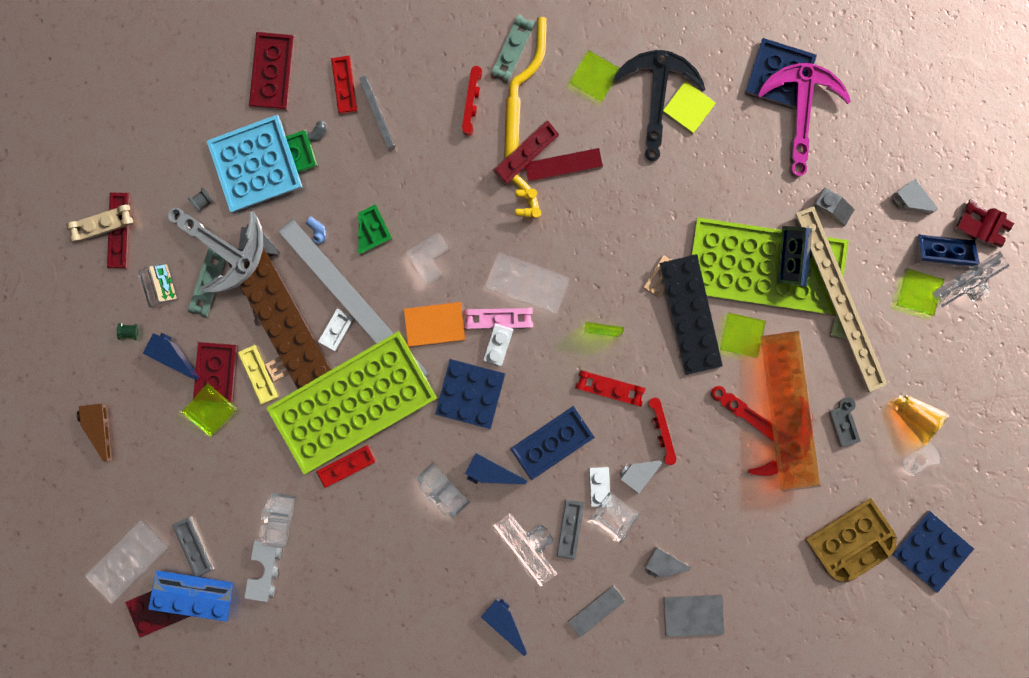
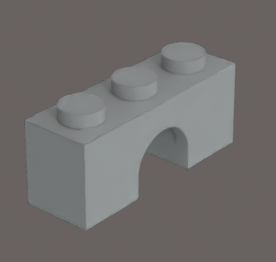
M254 540L251 560L261 562L265 572L260 579H247L245 599L268 602L270 598H274L275 586H273V580L277 579L279 567H276L277 559L280 560L282 548H279L280 543Z

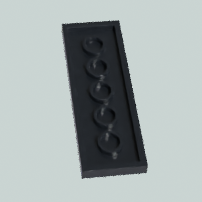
M694 254L659 263L685 375L722 367L723 364L698 255Z

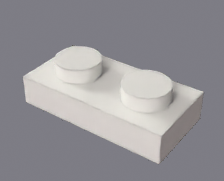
M337 309L318 342L336 352L354 318Z
M495 323L483 361L502 366L513 333L512 328Z
M609 467L589 468L591 507L611 506Z

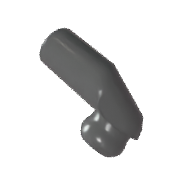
M318 121L313 131L307 132L310 141L322 139L327 132L326 122Z

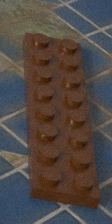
M263 246L258 266L252 275L240 286L295 386L299 389L329 372L331 368Z

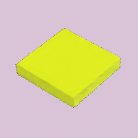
M685 81L665 107L663 113L694 134L716 102Z

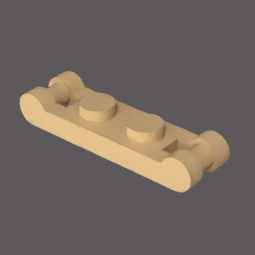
M122 205L110 211L67 223V230L71 234L69 237L70 242H81L133 225V219L129 215L130 206ZM82 228L83 233L78 234L77 229Z

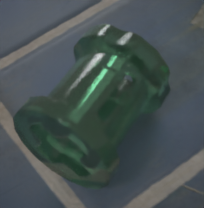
M118 323V340L131 338L134 341H138L140 334L139 324L123 325V323Z

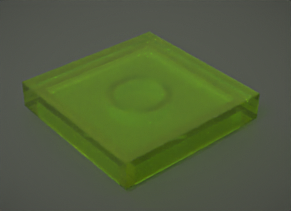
M588 50L570 84L603 102L620 68Z
M907 268L896 306L935 316L945 279Z
M728 312L720 350L758 358L766 321Z
M585 322L583 331L585 333L621 337L624 327Z
M207 383L182 410V413L211 437L237 408Z

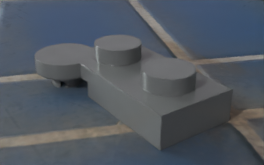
M850 397L843 398L840 401L839 408L829 411L841 447L861 442L853 416L851 415L856 405L855 401Z

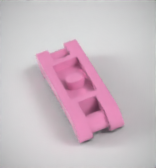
M533 309L464 310V316H466L464 329H493L495 323L509 328H533V322H531ZM518 315H523V322H518ZM474 316H479V323H474Z

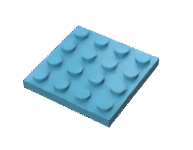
M278 115L207 140L231 213L302 188Z

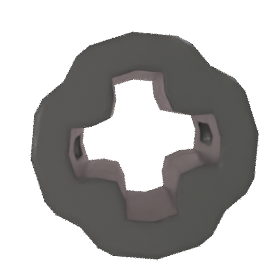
M201 188V191L194 197L188 198L197 212L208 202H213V199L204 188Z

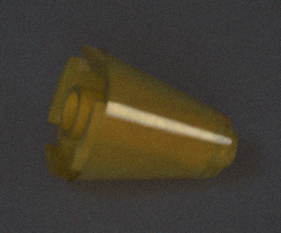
M900 395L894 403L896 406L894 410L925 445L933 439L950 417L946 412L908 395L904 397Z

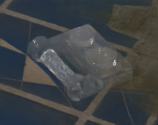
M608 492L590 521L604 528L621 543L625 540L628 531L640 514ZM604 512L622 525L620 530L602 518Z

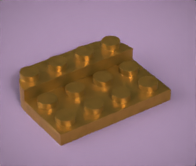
M872 498L806 539L828 572L827 574L839 583L853 581L889 558L893 554L897 543L894 530Z

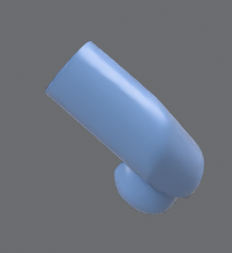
M309 217L306 225L314 231L313 241L316 244L323 243L326 238L325 226L313 217Z

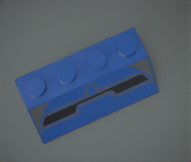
M156 570L148 609L227 622L233 583Z

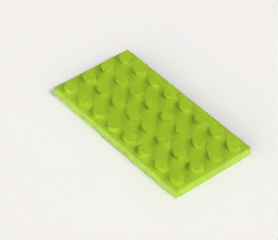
M697 217L691 255H698L707 297L837 316L811 252L807 286L777 283L782 230ZM827 237L844 278L849 240Z
M400 331L273 403L266 409L305 475L437 399V396Z

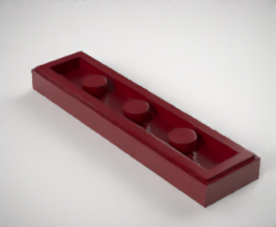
M548 120L545 121L493 169V172L504 185L507 184L560 134Z
M596 148L531 161L526 166L528 182L602 168L603 163L600 149Z
M110 192L109 211L122 205L130 206V193ZM129 226L108 233V269H127Z

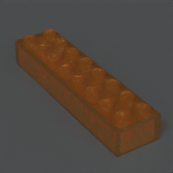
M800 331L760 336L780 489L782 492L822 487Z

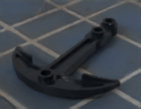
M652 50L636 55L619 69L613 79V82L616 83L625 76L637 73L639 69H652L650 119L646 132L645 145L647 149L644 153L645 159L649 162H655L660 157V150L658 148L662 142V116L669 71L682 74V78L693 83L701 92L705 91L704 82L697 69L684 57L665 50ZM664 56L666 61L660 62L659 57ZM653 131L658 133L657 138L651 136ZM651 150L656 152L655 157L650 156L649 152Z

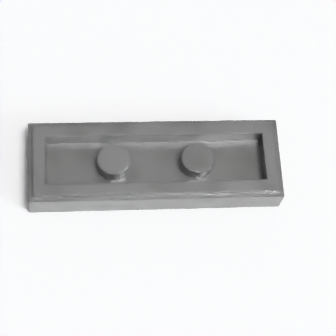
M565 499L556 557L576 559L585 502Z
M188 517L173 524V529L194 576L198 577L214 570L192 518Z
M612 586L570 619L568 623L578 636L581 637L624 603L625 600L615 587Z

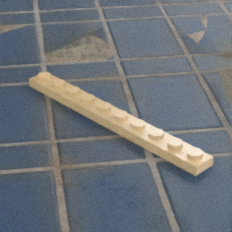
M814 206L796 213L795 216L800 227L813 228L811 255L868 392L888 385Z

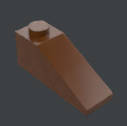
M106 404L79 406V411H77L78 422H80L82 429L103 462H111Z

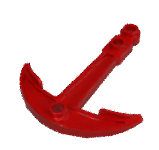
M715 386L711 390L710 395L714 401L721 402V406L735 416L744 419L783 449V453L775 461L772 460L758 468L748 469V473L759 476H772L788 471L805 457L810 449L814 435V419L811 408L804 396L800 397V416L798 422L800 427L793 437L750 409L745 402L732 393H726L725 388L722 386ZM716 390L722 391L721 397L715 395ZM732 401H736L738 403L737 408H732ZM796 446L801 448L799 454L794 451Z

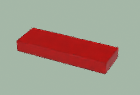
M350 55L331 58L338 114L356 113L358 110Z
M366 445L317 470L316 473L324 488H327L370 466L376 460L369 446Z

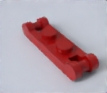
M479 66L472 67L470 72L462 123V132L465 136H471L474 132L471 122L472 117H476L477 106L474 103L475 98L479 99L480 87H477V84L482 79V69Z
M579 371L578 376L580 378L579 382L576 383L575 389L635 406H642L643 401L641 399L642 395L646 392V388L587 371ZM587 378L593 380L591 387L586 386ZM630 390L635 391L634 399L628 397Z
M655 397L648 401V406L650 409H653L655 417L652 419L655 429H659L660 436H658L660 448L664 447L666 455L663 461L667 465H673L676 463L674 447L661 401Z

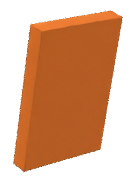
M461 302L404 309L408 347L465 340Z

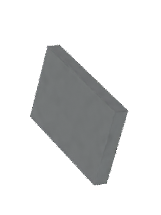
M722 595L664 597L666 637L724 634Z

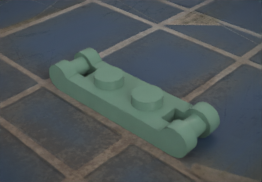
M517 15L490 76L502 78L506 83L510 81L534 28L535 21H528L523 19V16ZM520 26L525 27V28H526L525 32L519 31V30H518L519 27H520ZM501 66H504V67L508 68V70H507L506 72H504V71H502V70H500V69H501Z
M211 248L207 251L188 308L189 313H198L204 318H207L215 293L202 292L200 287L205 286L221 275L226 260ZM213 258L218 260L217 265L211 263ZM199 300L204 301L203 307L198 306Z

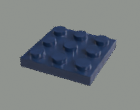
M762 38L745 93L759 97L758 93L770 76L787 66L798 63L814 64L817 54ZM803 70L802 75L807 77L808 71ZM796 82L784 83V85L770 90L761 98L796 109L797 84Z
M450 359L435 415L491 429L505 373Z
M927 511L895 549L892 556L933 591L938 593L974 548L931 511Z

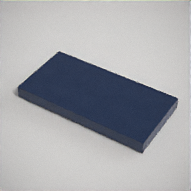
M572 406L511 447L510 450L532 481L595 437L575 407Z

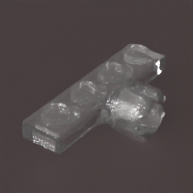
M999 251L964 274L957 276L951 282L939 287L938 290L933 292V295L941 307L964 294H967L971 301L982 302L980 297L984 295L987 299L991 291L987 280L1008 268L1009 264Z
M511 513L494 525L541 586L558 574L542 553L543 550L553 543L551 533L543 538L541 537L548 530L545 526L538 525L530 532H525Z

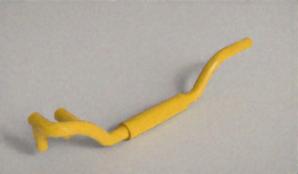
M545 17L537 18L536 51L532 62L524 71L515 76L509 85V98H506L504 159L519 144L520 98H518V87L537 71L545 55ZM516 175L510 180L520 189L516 190L515 196L525 197L529 208L515 209V216L539 218L541 210L536 199L537 191L531 189L520 176Z

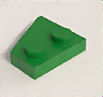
M376 204L358 212L359 255L392 240Z

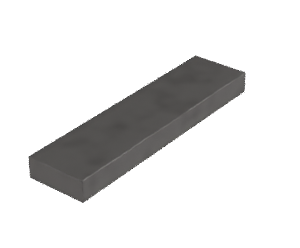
M365 76L360 77L359 80L389 151L394 150V142L369 81Z

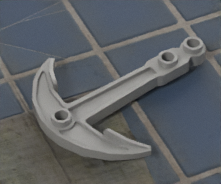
M172 208L169 211L168 219L171 222L177 224L179 228L192 237L198 238L232 265V268L225 276L219 275L212 282L200 287V291L221 293L231 290L242 284L255 271L263 251V231L259 219L254 212L249 213V226L246 232V238L249 240L241 252L205 229L203 224L190 215L185 214L183 210Z

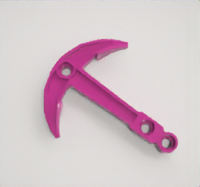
M798 63L782 68L766 80L758 93V96L761 98L770 90L782 86L784 83L796 82L795 137L792 143L791 157L793 160L791 172L795 176H802L807 172L805 162L808 160L809 153L808 132L814 84L827 86V90L839 96L846 104L851 102L847 89L839 78L830 70L810 63ZM803 70L808 71L807 77L802 75ZM798 146H801L803 149L801 153H798L796 150ZM796 165H799L801 167L800 172H796Z

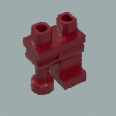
M971 198L964 209L965 213L960 216L953 231L987 247L991 245L998 248L1003 247L1006 238L998 233L1000 229L1010 232L1015 222L1007 218L1008 214L1003 211L1001 212L995 208L988 210L977 206V201ZM974 212L982 218L978 221L969 214Z

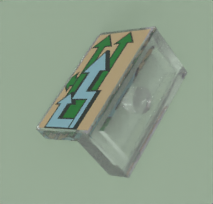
M167 263L147 266L138 271L148 307H155L163 302L177 300Z

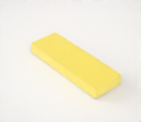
M253 345L237 352L260 405L278 398L279 396L257 346Z

